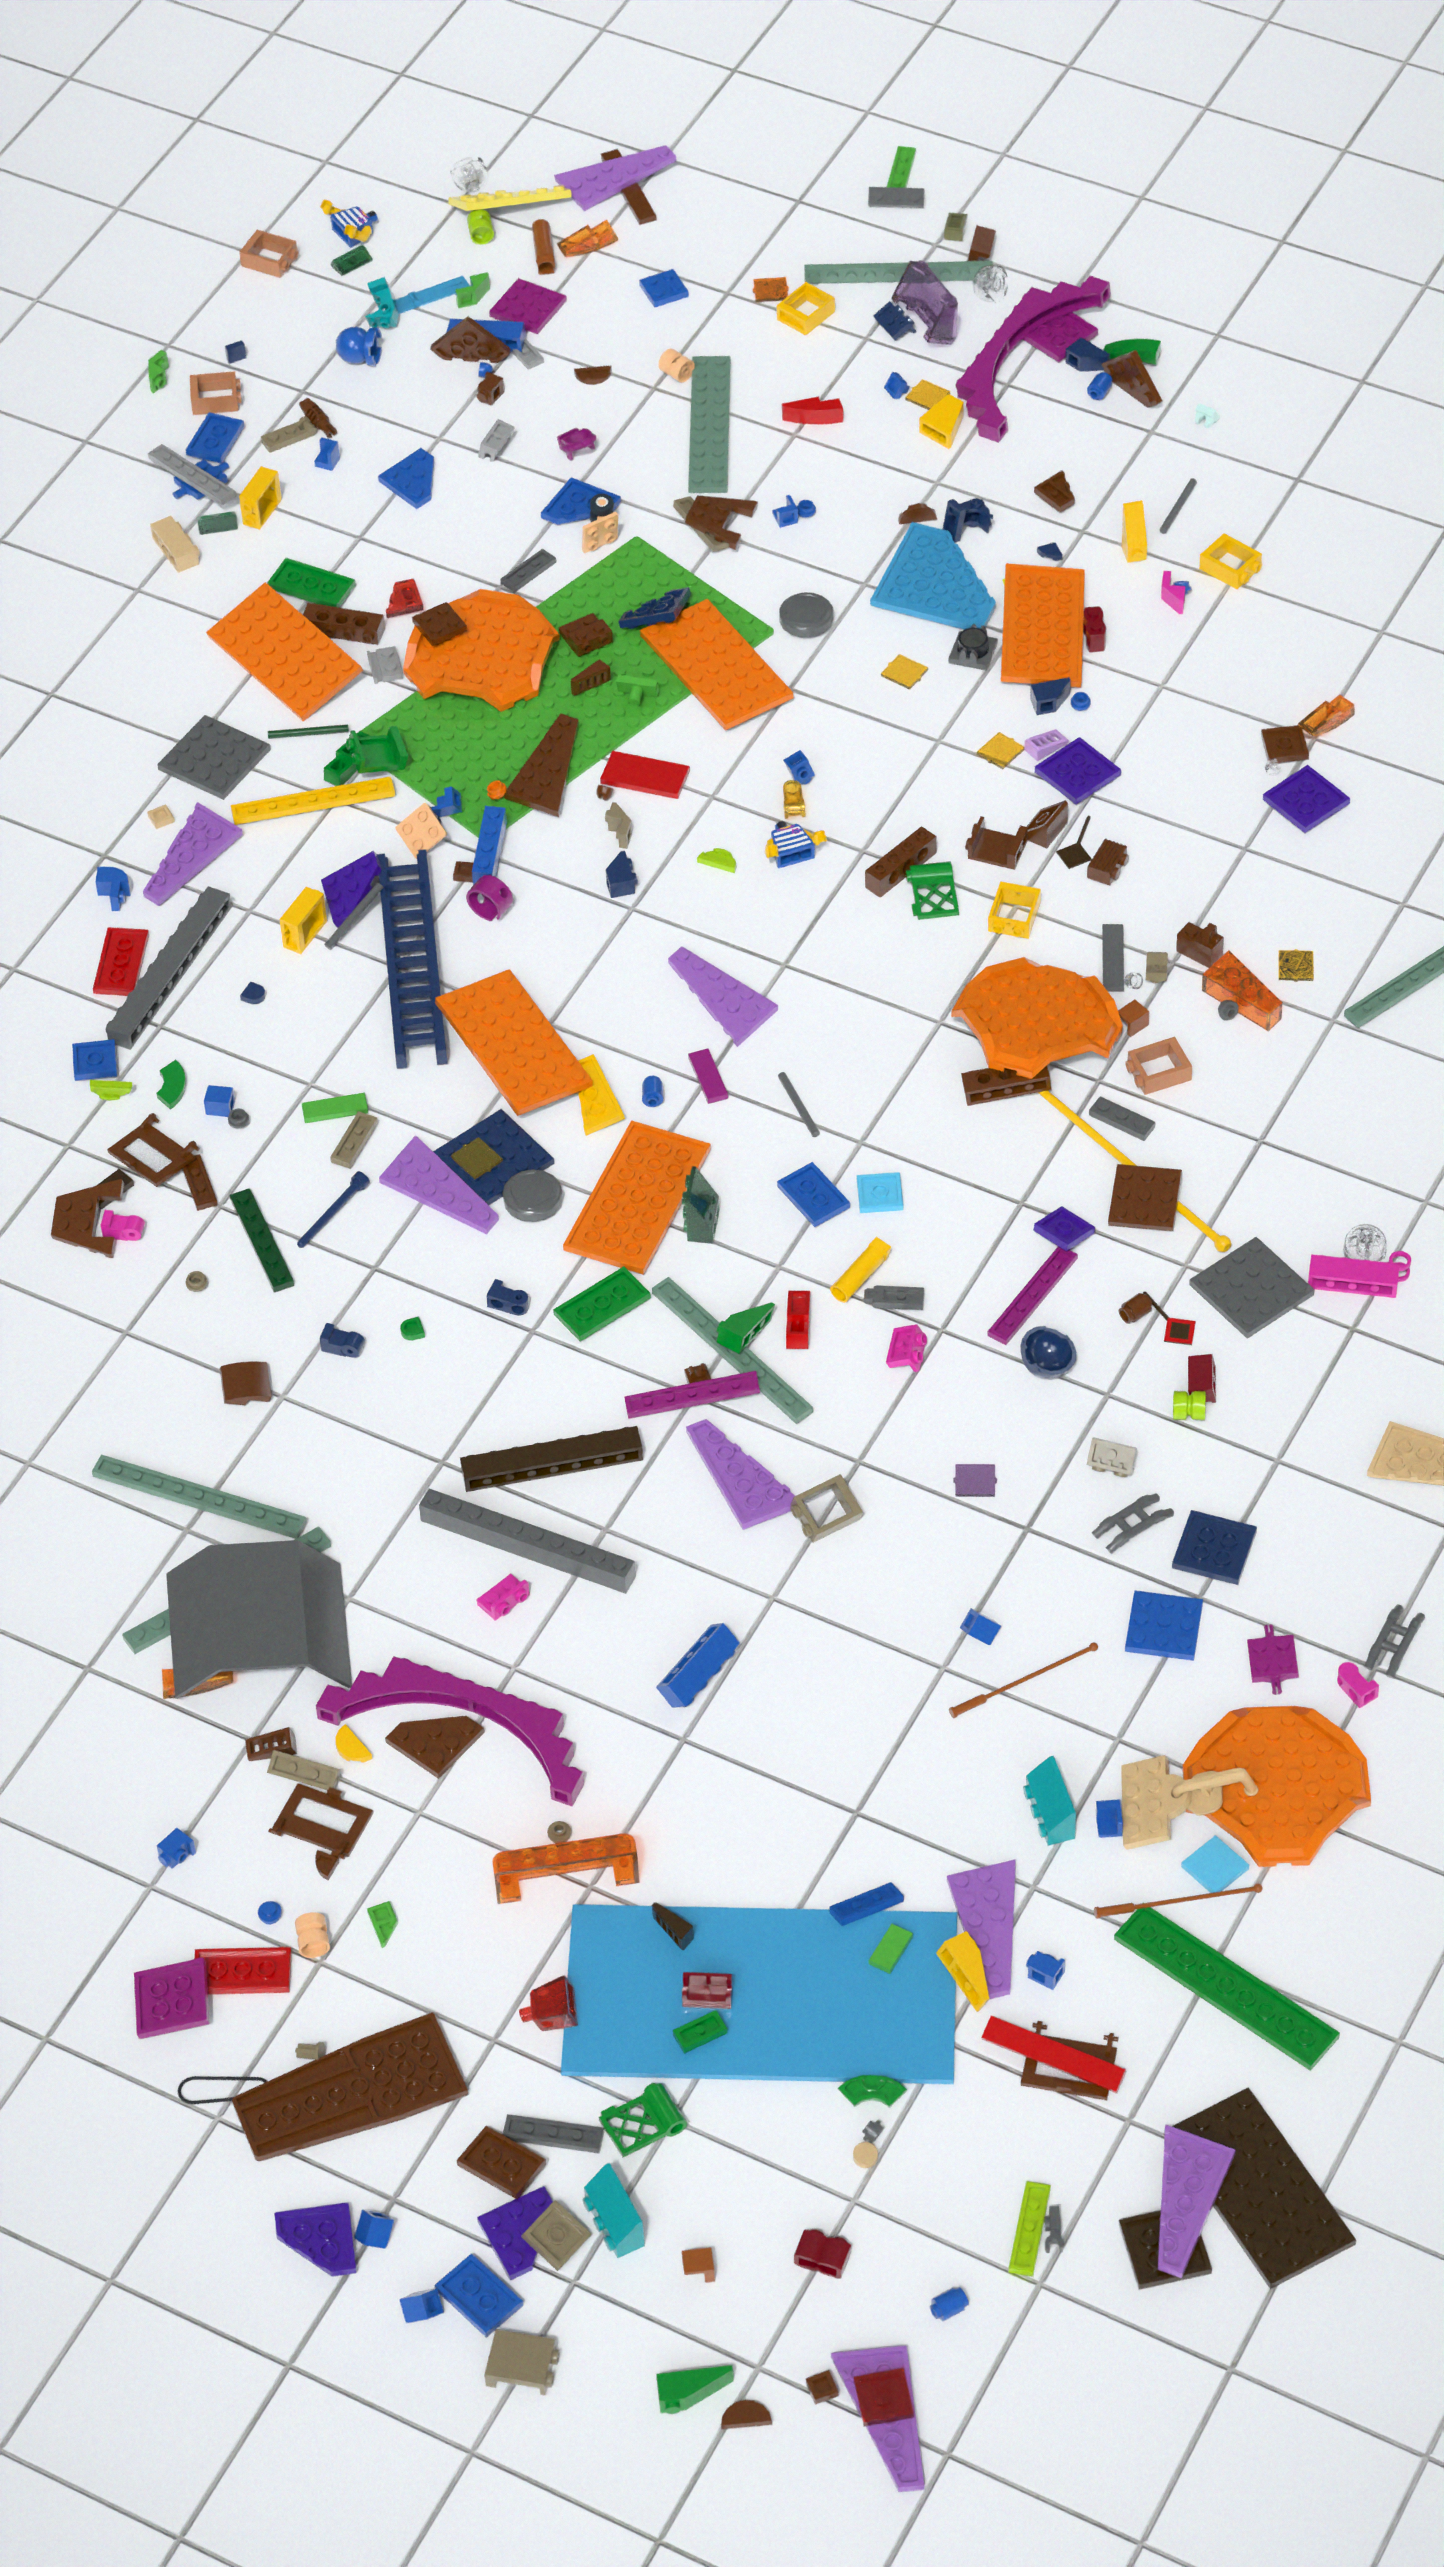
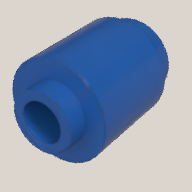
M1105 372L1097 374L1087 387L1088 395L1095 400L1103 399L1112 386V377Z
M654 1075L646 1077L642 1083V1102L648 1107H657L663 1102V1083L659 1077Z
M960 2287L956 2289L951 2288L932 2298V2305L929 2308L935 2319L939 2318L944 2322L964 2311L965 2307L969 2305V2301Z

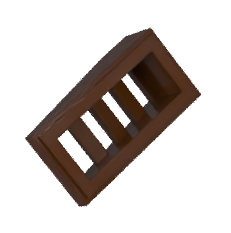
M600 659L571 679V694L575 696L610 681V667Z
M290 1727L245 1739L248 1761L271 1759L273 1750L289 1755L297 1754L295 1735ZM268 1743V1749H265L264 1744ZM255 1745H259L258 1752H255Z

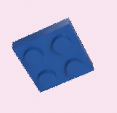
M674 269L639 280V286L654 308L689 297V291Z
M115 1039L72 1044L75 1081L117 1077Z

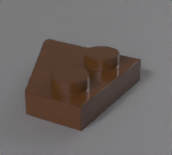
M1063 470L1034 487V493L1059 513L1075 504V497L1073 492L1070 491V485L1065 479Z

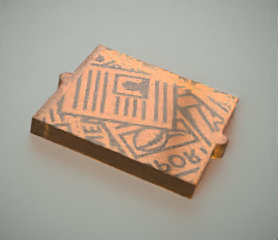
M786 277L753 279L754 288L752 292L755 293V302L783 301L788 296L789 286H787Z

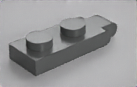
M876 1285L873 1288L864 1290L863 1302L865 1304H872L874 1308L923 1310V1287Z

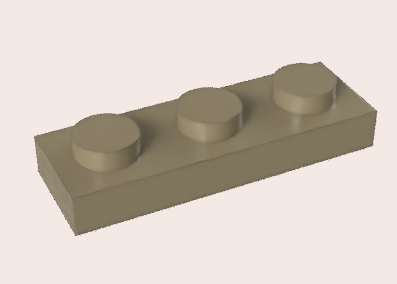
M358 1111L330 1156L331 1163L351 1168L378 1124V1118Z
M273 1750L267 1770L269 1774L328 1790L329 1787L336 1789L341 1769Z

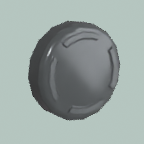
M801 592L791 595L783 601L779 608V621L782 628L791 635L801 638L815 637L823 634L831 627L833 623V606L822 595L812 592Z
M535 1169L521 1171L511 1176L505 1183L502 1193L504 1206L509 1214L521 1221L528 1222L541 1221L551 1217L561 1207L563 1199L560 1182L555 1176L546 1171Z

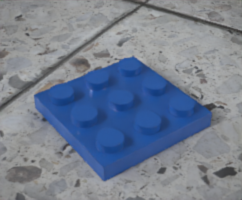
M1134 1590L1125 1652L1194 1661L1203 1599Z

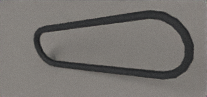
M192 2076L184 2079L179 2084L177 2092L181 2101L186 2104L232 2101L233 2097L190 2101L182 2096L181 2089L186 2082L191 2080L262 2081L264 2083L267 2080L262 2077Z

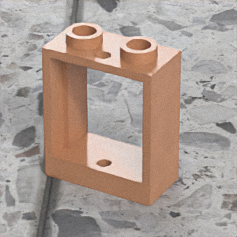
M257 229L240 250L239 254L242 267L281 278L288 271L292 262L298 258L299 251L295 240ZM262 249L283 254L278 261L258 256Z
M235 371L190 375L193 415L208 414L209 412L239 411L238 403H242L241 391L237 392V390H241L240 379H236ZM232 389V395L206 398H200L199 392Z
M1175 1037L1128 1051V1058L1125 1061L1126 1069L1129 1073H1132L1137 1088H1141L1144 1095L1192 1080V1065ZM1168 1055L1174 1068L1149 1076L1146 1074L1141 1063Z

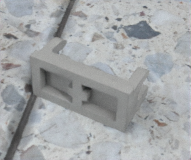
M497 419L482 440L478 457L483 459L486 453L491 456L490 461L493 462L502 446L511 437L515 427Z

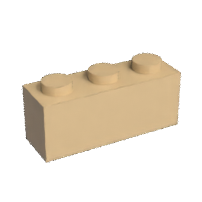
M168 516L150 524L152 539L178 573L199 565V549L191 543L189 535L182 531L178 521L176 522L172 516Z

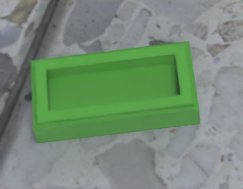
M891 1924L871 1955L869 1965L891 1974L913 1939V1933Z

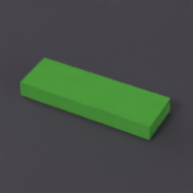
M365 1092L301 1103L305 1123L354 1116L358 1111L365 1114L368 1113Z

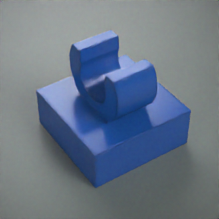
M892 372L884 388L893 399H900L902 393L907 394L910 386L907 385L908 383L898 372Z

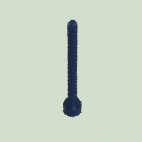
M357 1171L351 1177L350 1186L298 1240L297 1246L299 1248H304L356 1191L364 1190L369 1185L370 1180L364 1173Z

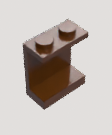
M980 816L978 823L973 825L971 838H967L965 850H968V859L1015 870L1028 842V827L1020 825L1016 835L984 828L985 817Z

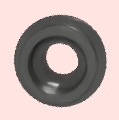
M1224 1000L1218 1006L1219 1016L1225 1021L1233 1019L1239 1010L1238 1004L1232 1000Z
M234 1109L228 1116V1124L233 1128H243L249 1123V1115L243 1109Z
M879 2120L875 2123L870 2121L863 2129L862 2133L865 2134L864 2141L868 2140L873 2143L884 2130Z

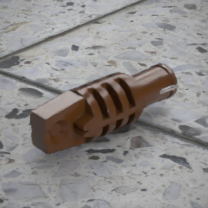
M307 397L299 403L304 415L310 419V422L317 429H321L327 438H332L329 432L333 436L337 434V429L329 422V417L315 402Z

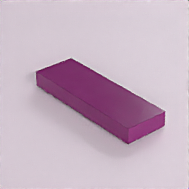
M709 1049L688 1053V1059L707 1103L710 1104L728 1099L727 1090Z

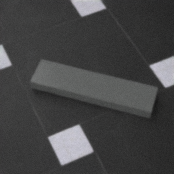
M1102 924L1103 986L1108 992H1124L1123 924Z
M507 2114L502 2135L514 2142L600 2154L604 2128Z

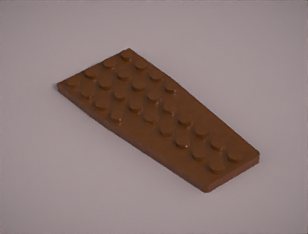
M431 2012L364 2037L324 2055L318 2060H313L233 2097L232 2103L254 2159L256 2161H264L400 2121L469 2094L435 2014Z

